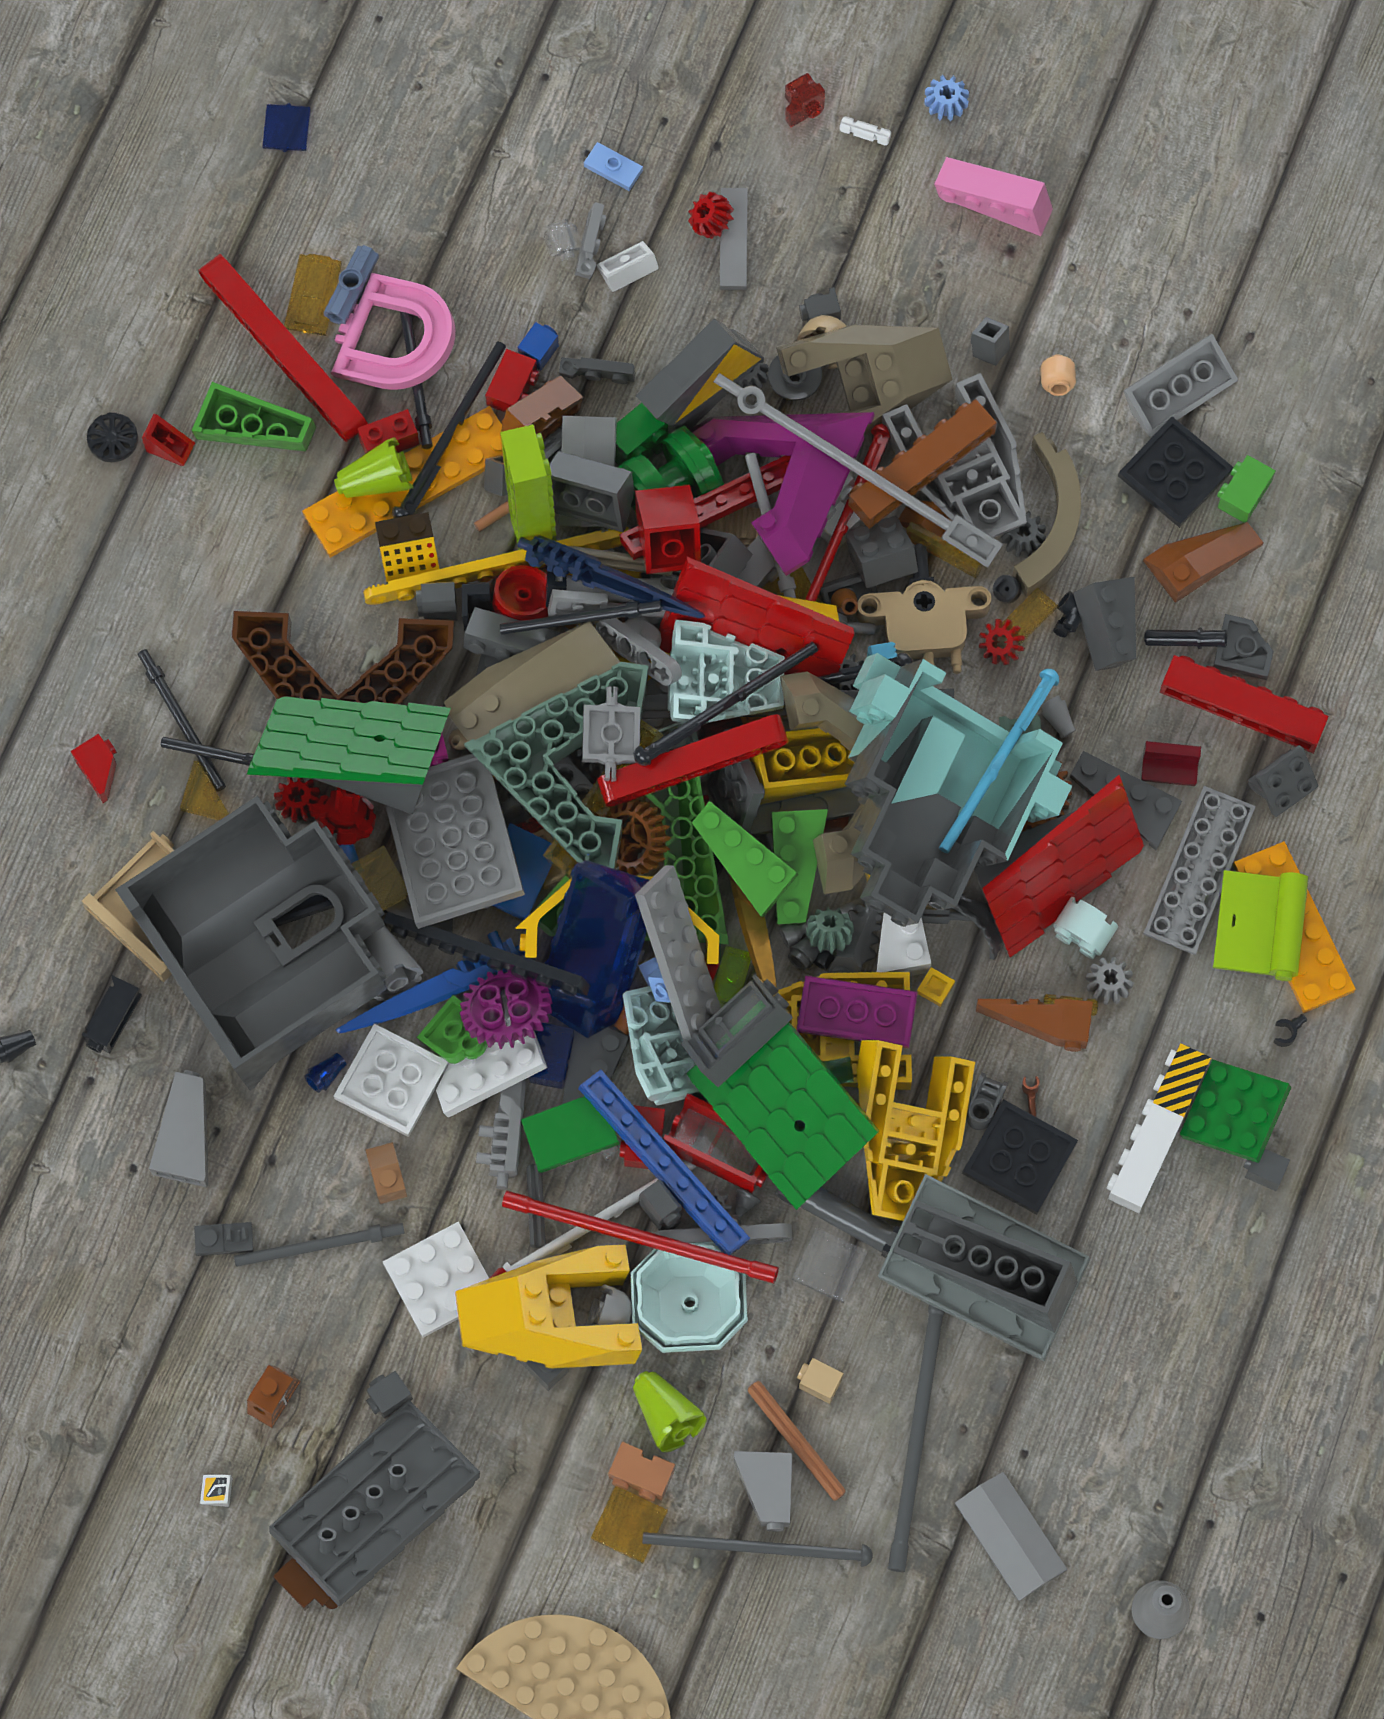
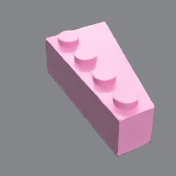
M946 157L934 184L939 198L946 202L958 204L1039 236L1042 235L1053 210L1044 182Z

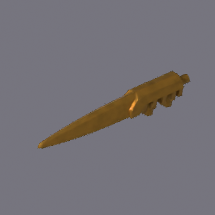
M729 874L740 926L756 974L763 982L768 979L777 988L765 916L761 917Z

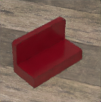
M1146 741L1143 750L1141 780L1145 782L1196 786L1201 746Z

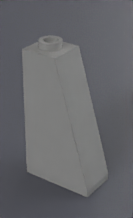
M184 1070V1073L175 1072L149 1170L154 1176L207 1188L206 1084L197 1072Z

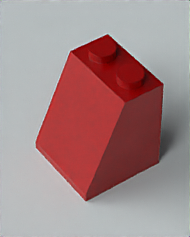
M690 485L635 491L636 516L646 574L682 570L687 557L701 562L700 522Z

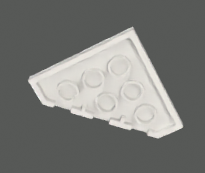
M504 989L501 991L507 1026H510L511 1020L507 1007L508 1000ZM533 1031L534 1039L529 1036L524 1037L525 1044L517 1040L515 1041L514 1048H511L509 1042H507L502 1049H499L498 1043L495 1042L491 1048L487 1045L485 1052L476 1059L465 1058L456 1064L449 1063L436 1089L443 1113L449 1118L546 1069L547 1065L535 1031Z

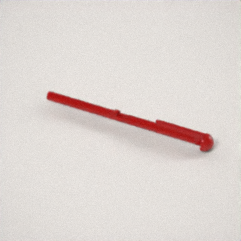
M877 424L871 429L874 438L863 465L872 471L877 470L891 438L885 424ZM858 475L854 486L861 482L865 484L867 480ZM849 498L846 501L805 600L816 602L841 540L849 529L846 524L854 512L848 506Z

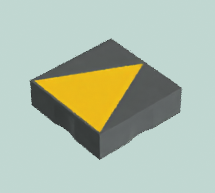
M713 319L636 397L657 420L677 429L686 426L690 430L729 393L714 383L719 373L738 384L764 357L743 334L734 329H729L722 322Z

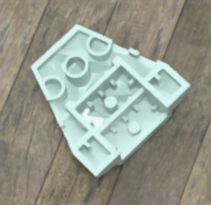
M676 620L670 656L680 665L682 676L678 681L668 685V711H670L671 720L687 722L777 665L785 657L753 643L747 646L735 641L736 636L727 633L726 637L710 630L711 626L705 623ZM780 676L750 694L744 701H739L708 722L783 709L784 696Z
M651 986L626 991L623 994L635 1072L647 1098L650 1101H654L658 1106L683 1100L688 1093L693 1096L702 1095L686 1074L695 1063L681 1045L683 1038L671 1002L655 1001Z

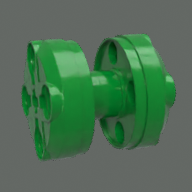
M686 426L676 429L661 441V447L668 462L662 467L656 469L642 454L630 458L617 467L632 472L635 491L690 485L693 499L724 485L710 450ZM634 492L631 507L636 513V500Z

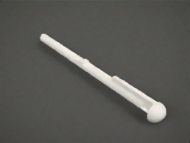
M684 1161V1164L690 1170H693L697 1167L687 1161ZM658 1179L652 1180L594 1215V1217L608 1220L613 1216L614 1218L620 1216L623 1211L640 1202V1193ZM576 1226L510 1266L506 1262L503 1268L508 1272L538 1260L558 1256L572 1248L570 1243L591 1230Z

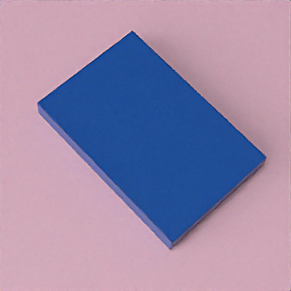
M510 823L507 828L525 895L492 906L524 920L529 916L560 847Z

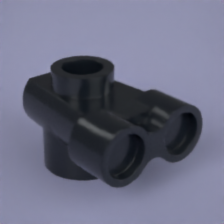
M1071 591L1067 592L1057 605V609L1063 613V616L1056 623L1053 632L1063 638L1067 637L1069 632H1076L1079 624L1082 623L1074 594Z

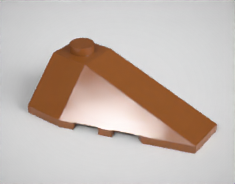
M978 999L976 1012L1056 1046L1064 1047L1066 1051L1078 1052L1081 1051V1048L1086 1049L1088 1044L1093 1002L1055 999V1004H1045L1040 1002L1039 999H1029V1001H1025L1023 1004H1017V1001L1013 999Z

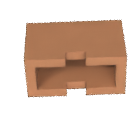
M622 1442L608 1473L609 1479L613 1480L612 1484L623 1490H628L629 1487L638 1490V1495L646 1500L654 1502L656 1498L662 1501L676 1469L675 1464L655 1455L652 1460L643 1457V1450Z

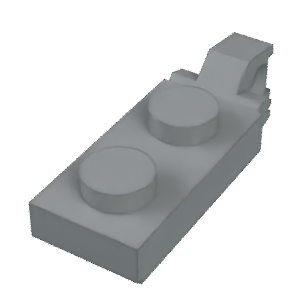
M597 202L592 205L588 212L575 271L576 276L587 279L592 277L597 265L593 260V256L597 254L601 241L597 239L598 230H603L606 215L602 214L604 205Z

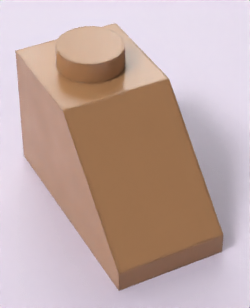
M393 1142L366 1149L380 1204L407 1197Z

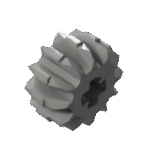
M1112 957L1109 964L1105 958H1100L1099 965L1093 963L1090 966L1092 973L1086 974V980L1091 982L1086 987L1087 991H1095L1093 995L1094 1000L1099 999L1100 996L1104 997V1005L1108 1004L1109 998H1112L1113 1002L1118 1004L1120 996L1127 998L1129 996L1127 989L1133 988L1134 982L1129 980L1133 975L1132 971H1123L1126 967L1124 961L1116 965V957ZM1107 977V980L1109 977L1114 978V985L1112 982H1110V985L1106 984L1105 978Z

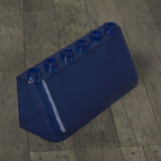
M585 860L577 863L571 871V883L564 895V907L558 917V928L556 935L551 941V952L545 964L582 976L591 985L587 996L576 993V996L568 995L555 985L548 988L552 1004H550L552 1013L550 1015L586 1038H589L613 1025L618 1020L624 1006L623 994L630 990L647 933L635 894L649 879Z

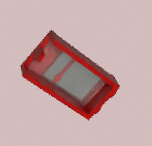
M688 1093L685 1097L683 1109L679 1115L675 1116L671 1130L668 1135L665 1134L663 1140L679 1158L753 1194L756 1186L760 1188L763 1186L768 1174L715 1112L712 1105Z

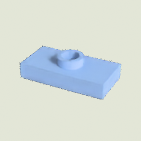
M598 142L584 161L585 168L628 191L631 190L643 171V166Z

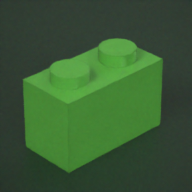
M1249 455L1246 456L1243 462L1238 461L1230 474L1233 476L1229 484L1224 483L1217 494V497L1220 498L1218 509L1243 523L1247 522L1273 481L1276 470Z

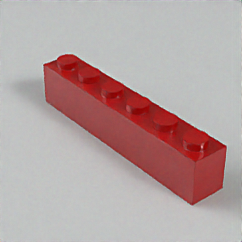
M1173 656L1159 692L1295 747L1300 745L1305 751L1313 754L1329 717L1319 708H1307L1298 704V701L1291 697L1284 696L1282 698L1272 694V691L1266 687H1254L1247 684L1240 677H1229L1221 674V671L1215 667H1204L1196 664L1192 658L1187 656Z

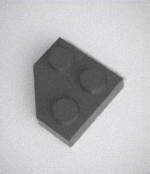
M1225 614L1222 630H1227L1226 648L1217 647L1213 667L1267 680L1274 651L1268 642L1264 641L1253 620Z

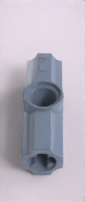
M365 245L357 246L347 268L340 273L339 283L324 311V316L331 322L338 325L346 324L357 300L361 299L364 286L379 259V254L372 248ZM348 283H356V284H357V285L354 286V287H347V286H346Z

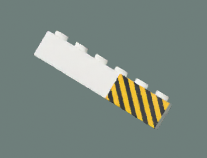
M1181 1043L1177 1051L1171 1050L1165 1062L1169 1069L1165 1076L1159 1075L1153 1088L1158 1091L1154 1101L1151 1099L1147 1100L1142 1111L1146 1118L1142 1125L1136 1124L1130 1137L1134 1141L1131 1150L1124 1149L1118 1162L1123 1167L1119 1175L1113 1173L1106 1189L1111 1191L1109 1200L1140 1213L1206 1072L1211 1057Z

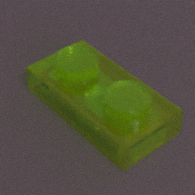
M729 946L725 947L714 985L719 1003L726 1004L744 987L751 964L748 951Z

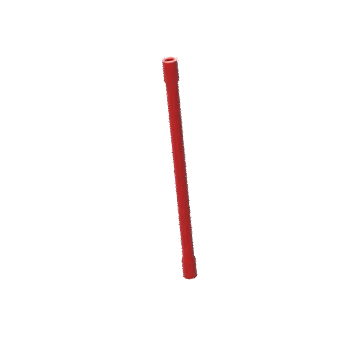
M506 1191L503 1197L502 1207L526 1214L531 1213L743 1273L751 1278L773 1284L778 1276L779 1267L721 1253L537 1201L529 1196L511 1191Z

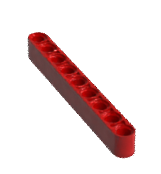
M218 254L198 269L200 276L209 288L345 442H348L358 434L357 428L368 424L360 411L221 254Z

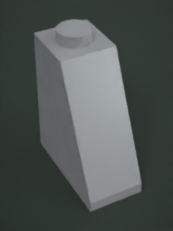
M734 1451V1464L760 1526H767V1531L774 1532L784 1531V1527H790L792 1453Z

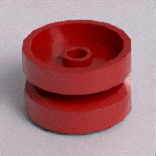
M527 565L512 566L503 571L496 579L491 611L520 621L548 617V608L545 601L547 574L536 567Z

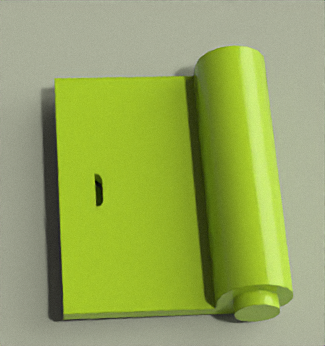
M1224 870L1213 968L1271 975L1280 981H1291L1292 977L1298 976L1308 876L1287 872L1282 873L1280 877Z

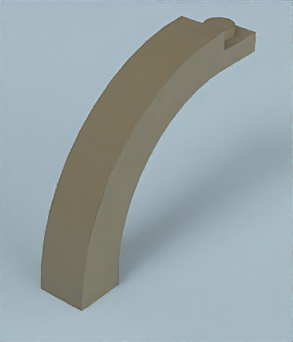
M1043 432L1033 436L1031 447L1052 481L1056 495L1057 512L1054 525L1043 544L1028 558L1014 565L1012 576L1020 581L1022 591L1026 597L1038 591L1049 582L1067 559L1077 534L1081 514L1080 483L1073 461L1066 449L1057 453L1055 443L1051 438L1047 439Z

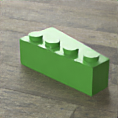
M212 382L192 428V433L197 440L307 451L316 425L310 417Z
M709 801L693 820L692 824L759 915L764 917L799 874L712 802Z
M828 809L771 812L773 853L799 874L776 901L777 924L806 923L817 868L813 839L824 833Z

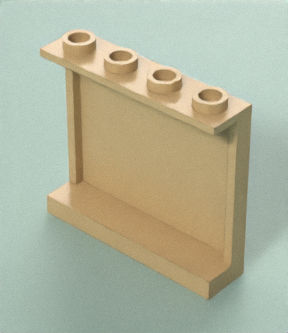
M152 831L150 833L152 839L94 896L89 893L82 900L84 908L160 980L165 982L172 975L115 890L174 851L172 849L174 844L164 834L159 837Z

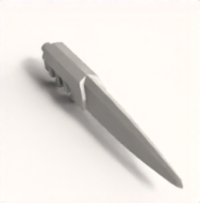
M526 1079L500 1091L498 1113H495L494 1127L479 1126L478 1136L492 1138L491 1154L477 1152L476 1163L490 1165L488 1176L497 1177L496 1188L501 1190L508 1189V1179L518 1175L522 1134L521 1119H523Z

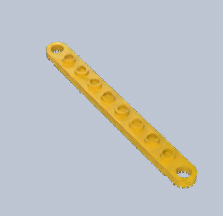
M608 529V531L602 533L600 530L556 542L566 546L607 550L623 546L619 534L623 532ZM521 549L388 581L386 585L377 584V587L372 585V587L369 586L363 590L365 603L377 605L394 600L408 601L414 598L416 590H421V584L454 582L455 588H462V584H468L469 582H487L512 566H530L525 561L527 551ZM544 564V565H542L541 567H537V566H536V568H538V569L544 568V567L547 566V564Z

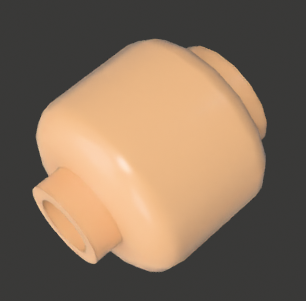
M1057 354L1042 362L1040 367L1041 384L1045 391L1054 396H1063L1075 387V364L1070 358Z

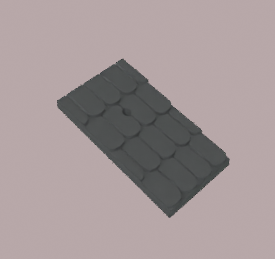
M408 1400L270 1525L269 1533L340 1607L371 1581L380 1569L401 1553L409 1542L443 1515L445 1509L473 1487L475 1481L480 1478V1471Z

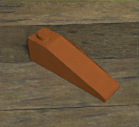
M1245 522L1165 544L1144 558L1143 562L1176 603L1262 546L1264 542L1250 524Z

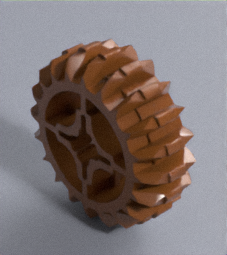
M638 799L622 804L619 803V805L611 807V812L604 815V817L622 820V838L615 868L619 867V872L638 875L639 873H649V871L659 867V862H663L666 859L663 853L670 850L665 844L666 841L671 839L665 833L670 826L663 825L662 823L665 816L657 815L658 808L650 807V802H641ZM632 816L631 821L624 827L623 825L627 818ZM643 848H646L642 857L638 859V854L642 852Z

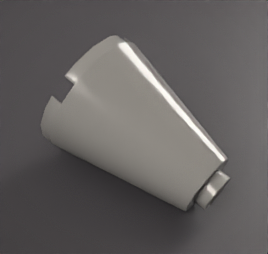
M386 926L363 940L371 956H374L387 977L383 980L387 989L374 997V999L385 1002L390 999L389 996L400 994L422 982L421 973L423 974L421 966Z
M1163 1580L1152 1581L1142 1586L1135 1594L1131 1607L1135 1624L1145 1635L1155 1639H1167L1177 1635L1184 1629L1190 1616V1605L1185 1593L1177 1585Z

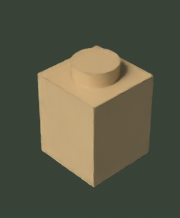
M812 1358L809 1365L803 1364L797 1376V1379L801 1380L799 1389L830 1404L843 1379L844 1373Z

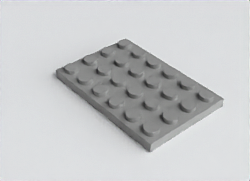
M473 754L430 767L413 814L386 805L410 905L418 929L525 895L494 776Z

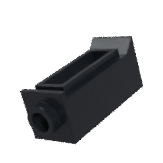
M113 975L111 976L114 986H109L86 1028L87 1034L82 1033L85 1042H87L86 1046L97 1053H101L102 1050L109 1054L111 1053L142 997L138 987Z

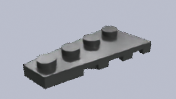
M1083 751L1071 772L1070 778L1093 797L1115 777L1120 775L1140 835L1149 842L1153 849L1157 850L1182 801Z

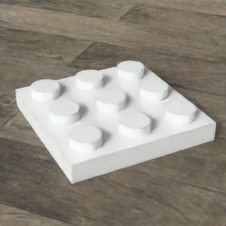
M374 1024L333 1097L335 1100L409 1137L449 1063L443 1058Z
M459 1222L383 1261V1265L422 1338L458 1320L455 1298L457 1290L489 1279Z

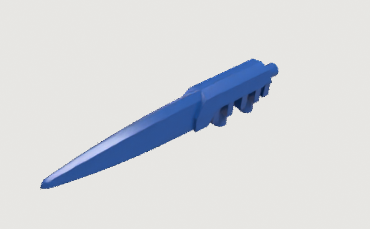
M497 931L487 935L493 947L519 956L525 955V951H520V945L514 946L511 938L502 942ZM461 960L456 964L457 969L451 968L371 1008L335 1030L338 1033H345L419 1011L449 999L452 995L456 996L469 990L470 984L478 986V977L486 980L488 979L487 972H491L495 976L498 974V971L486 965L487 962L481 960L478 963ZM503 968V973L508 972L507 969Z

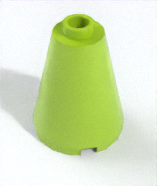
M396 438L387 439L337 472L338 478L334 479V483L338 493H344L346 498L407 491L413 488V485L409 483V481H412V475L403 451L398 453L395 446L400 445Z
M645 1371L635 1378L633 1391L653 1440L661 1452H671L684 1446V1438L689 1435L694 1438L704 1428L707 1418L703 1411L658 1373Z

